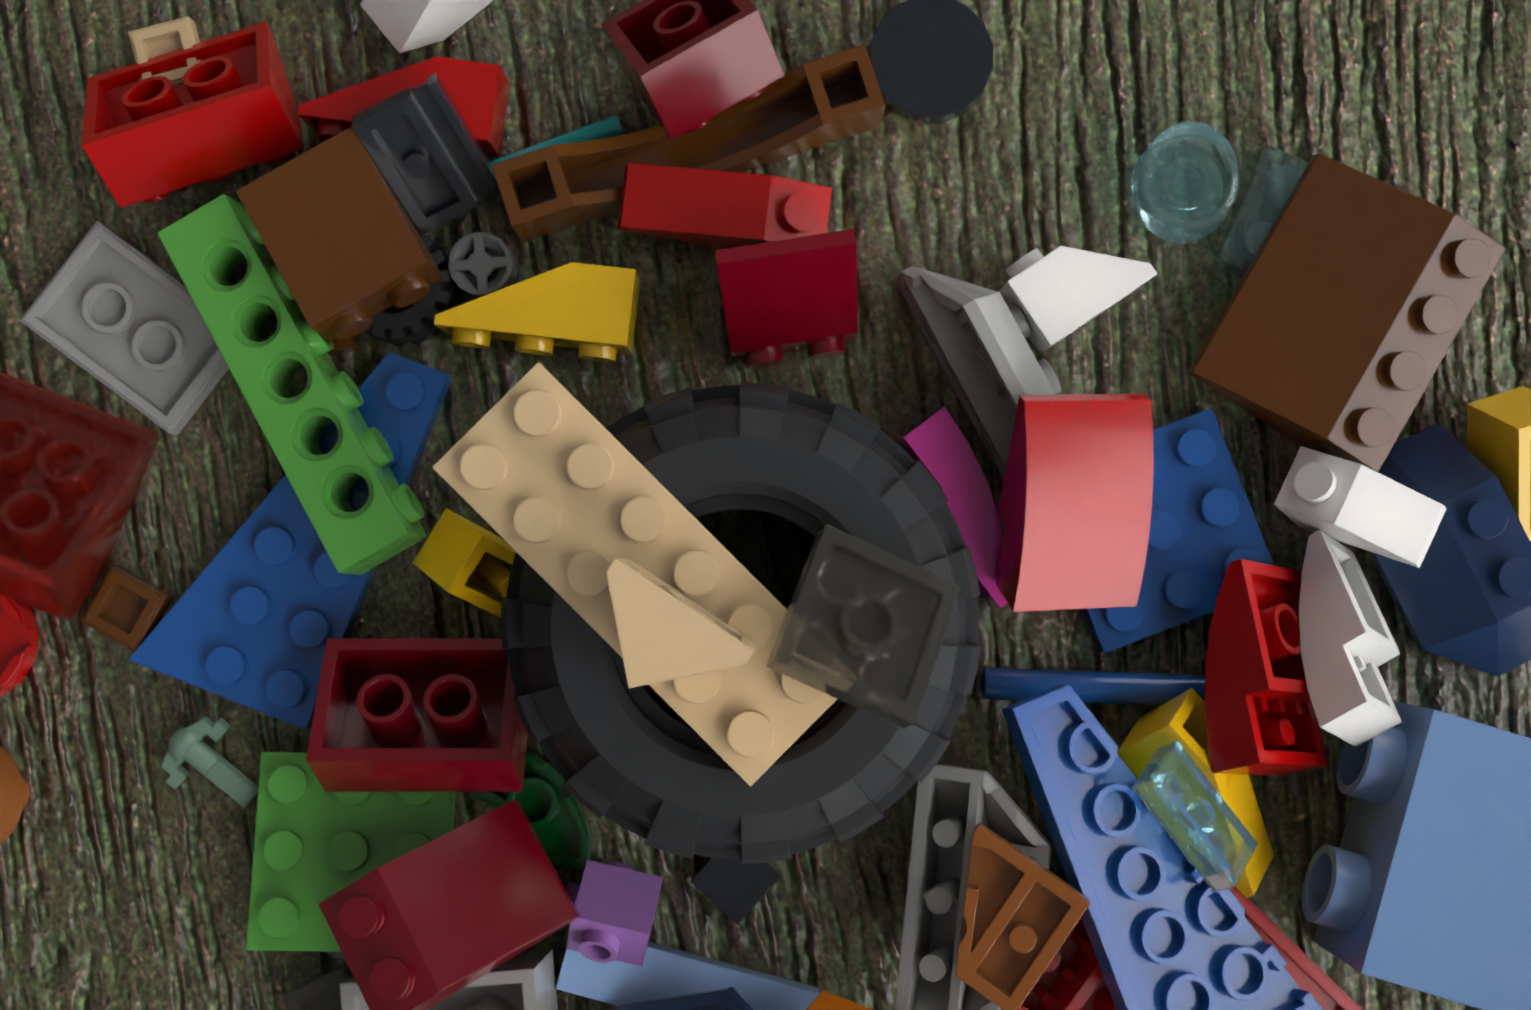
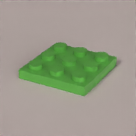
M261 752L246 951L341 952L319 907V903L376 868L454 830L456 792H326L306 762L307 752Z

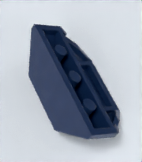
M1439 423L1432 424L1396 442L1378 473L1446 507L1444 516L1420 568L1369 551L1418 649L1478 669L1492 676H1500L1530 661L1531 542L1497 476Z

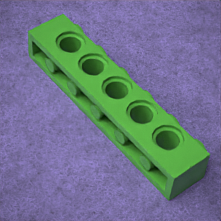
M222 194L157 233L337 572L362 575L426 538L427 535L418 521L424 517L423 508L407 484H398L388 463L394 460L391 448L383 435L375 427L368 428L359 412L358 407L364 404L359 389L346 372L341 371L338 373L328 354L329 351L334 349L332 340L322 336L308 325L245 207L226 194ZM247 260L248 267L245 277L239 283L232 285L233 270L239 263ZM276 314L278 320L276 331L269 339L262 341L260 332L263 322L269 316ZM305 368L308 374L307 385L301 394L292 397L290 381L297 371ZM335 423L338 429V441L330 452L323 454L319 446L321 432L326 426ZM364 478L369 487V497L361 509L354 511L349 503V492L356 481Z

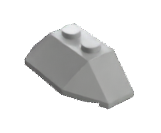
M911 266L901 271L896 285L1003 482L1019 395H1056L1061 392L1059 380L1050 364L1044 358L1039 361L1036 360L1025 340L1031 336L1029 325L1015 303L1007 305L998 291Z
M936 764L922 783L918 781L895 1010L1001 1009L955 976L973 830L978 822L982 823L1048 870L1050 869L1052 844L988 771Z

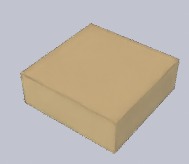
M189 16L128 32L134 58L138 64L147 62L149 58L174 50L192 48L194 44L200 43L195 22ZM195 57L186 59L187 67L152 75L150 71L143 73L140 80L153 76H164L171 81L172 85L183 83V76L186 71L200 62V59L196 60Z

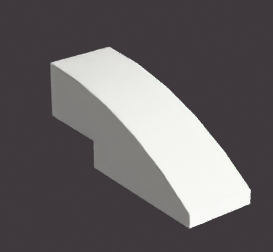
M1319 529L1308 537L1301 574L1299 600L1301 656L1307 689L1320 728L1357 747L1402 722L1378 669L1380 665L1400 655V652L1354 552Z

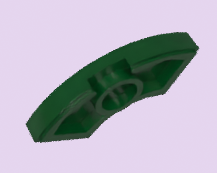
M526 747L522 792H469V798L493 804L497 808L514 799L518 800L554 868L584 870L587 860L594 861L592 832L583 804L562 785L565 780L552 763L532 748Z

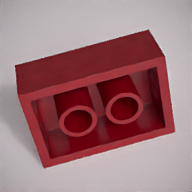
M327 638L306 762L326 792H522L528 733L512 698L516 696L510 673L507 649L502 648V639Z

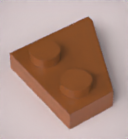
M978 822L973 830L955 976L1002 1010H1018L1091 902L1088 897L980 822Z

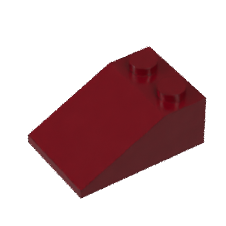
M854 229L715 250L732 361L745 359L746 368H762L783 363L782 353L807 350L808 358L810 359L826 358L845 353V343L855 342L859 331L857 257Z
M516 799L376 868L319 903V907L370 1010H428L580 917L521 804Z

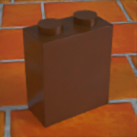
M352 126L236 190L308 325L329 340L335 337L340 340L348 339L362 333L373 324V316L393 305L401 308L421 300L430 292L431 288L429 285L443 278L402 203Z

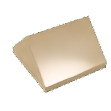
M615 558L607 569L606 575L628 688L743 666L747 664L755 652V643L632 560Z

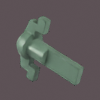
M204 716L193 724L178 729L170 737L168 750L161 768L171 775L166 780V783L175 790L190 774L181 766L184 760L243 808L255 797L259 787L202 740L208 735L217 742L231 727L224 719L220 718L214 723L207 716Z

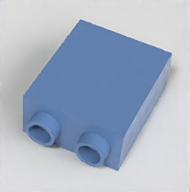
M1393 701L1401 718V723L1357 747L1343 741L1336 770L1337 785L1342 794L1351 796L1353 799L1340 846L1322 845L1313 855L1305 874L1302 888V910L1308 921L1318 924L1313 942L1364 975L1482 1010H1531V738L1438 710Z

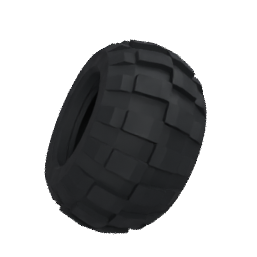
M740 382V385L715 386L692 390L690 387L644 402L643 407L622 417L606 429L695 518L719 511L736 509L767 512L783 517L804 528L831 553L845 576L853 601L855 633L852 652L846 669L857 680L750 787L690 726L685 725L664 710L650 695L645 686L628 688L623 658L516 552L510 571L507 595L502 597L501 639L502 648L507 649L510 673L516 696L512 698L520 719L532 743L538 742L549 761L564 778L565 782L562 785L580 803L599 818L604 815L621 827L646 839L644 844L690 859H692L694 854L713 858L742 859V864H754L793 859L792 854L812 849L836 839L843 842L884 817L883 812L899 800L917 781L922 783L951 742L948 737L960 715L966 696L972 693L981 648L977 644V596H980V590L970 547L964 543L959 527L946 503L948 501L947 497L919 460L916 462L899 444L880 430L881 426L839 402L836 405L815 396L792 391L787 386Z

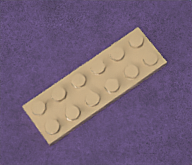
M538 362L432 467L621 657L622 652L606 575L607 569L615 558L632 560L755 643V652L746 665L649 684L750 787L857 680L541 363Z

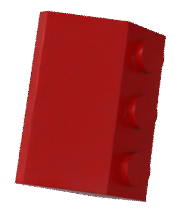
M267 21L196 43L192 48L186 50L181 48L149 58L147 62L141 64L137 62L87 78L81 146L120 208L140 201H159L167 197L174 190L199 182H218L228 177L232 172L252 165L277 163L288 158L293 152L303 149L301 117L298 115V107L272 30ZM195 57L196 60L200 59V62L186 71L183 76V83L172 85L171 81L164 76H153L140 80L143 73L150 71L152 75L187 67L186 59Z

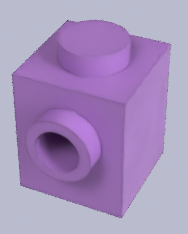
M587 860L581 883L569 882L566 888L580 915L579 918L570 922L567 949L578 951L584 957L596 962L607 963L616 960L643 966L663 877L635 871L632 867L620 862L604 864Z

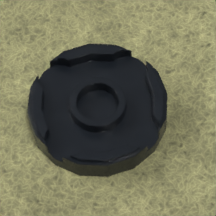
M907 0L896 5L880 21L870 43L869 58L884 103L894 114L908 120L910 117L915 120L925 121L924 123L941 124L962 116L981 98L993 71V44L985 23L967 5L955 0Z

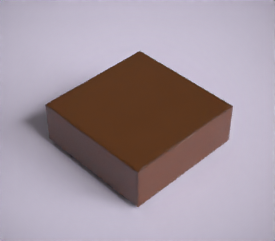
M111 565L80 622L136 651L160 623L175 595L121 565Z

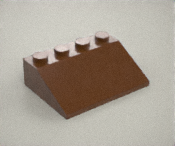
M1315 154L1310 159L1187 373L1298 445L1359 463L1379 472L1506 248L1456 213L1325 155Z

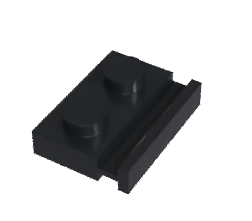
M437 73L428 77V81L413 89L408 87L352 116L354 131L421 234L477 207L479 201L491 195H494V197L501 195L492 165Z

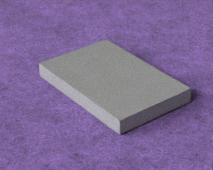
M98 221L91 227L19 320L169 434L177 436L229 369L185 284L109 227Z

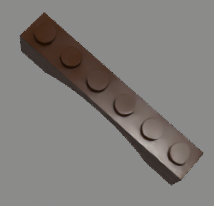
M865 44L804 63L784 74L785 76L769 84L759 96L751 100L739 101L711 117L710 121L701 129L691 133H683L673 140L669 138L661 125L615 137L576 143L554 144L492 164L512 228L524 243L620 212L625 165L628 163L743 172L880 127L885 103Z

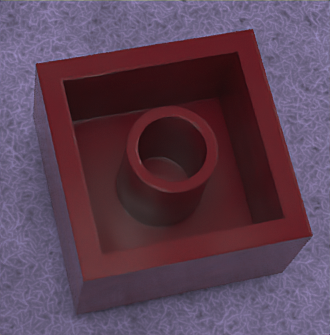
M643 0L601 24L632 87L671 140L683 133H691L701 129L710 121L711 117L739 101H747L759 96L769 84L785 76L760 14L749 0Z

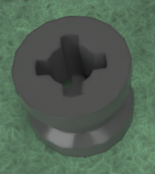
M475 232L465 235L455 243L450 252L448 267L451 278L461 290L474 300L519 282L520 269L516 257L500 238L491 233ZM500 268L499 271H495L494 275L489 278L490 282L488 283V276L494 269Z

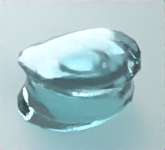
M1184 121L1166 128L1153 139L1148 149L1137 158L1132 174V198L1137 214L1148 230L1163 240L1177 243L1198 241L1214 231L1226 218L1228 210L1235 202L1239 186L1237 159L1230 142L1220 131L1200 122Z

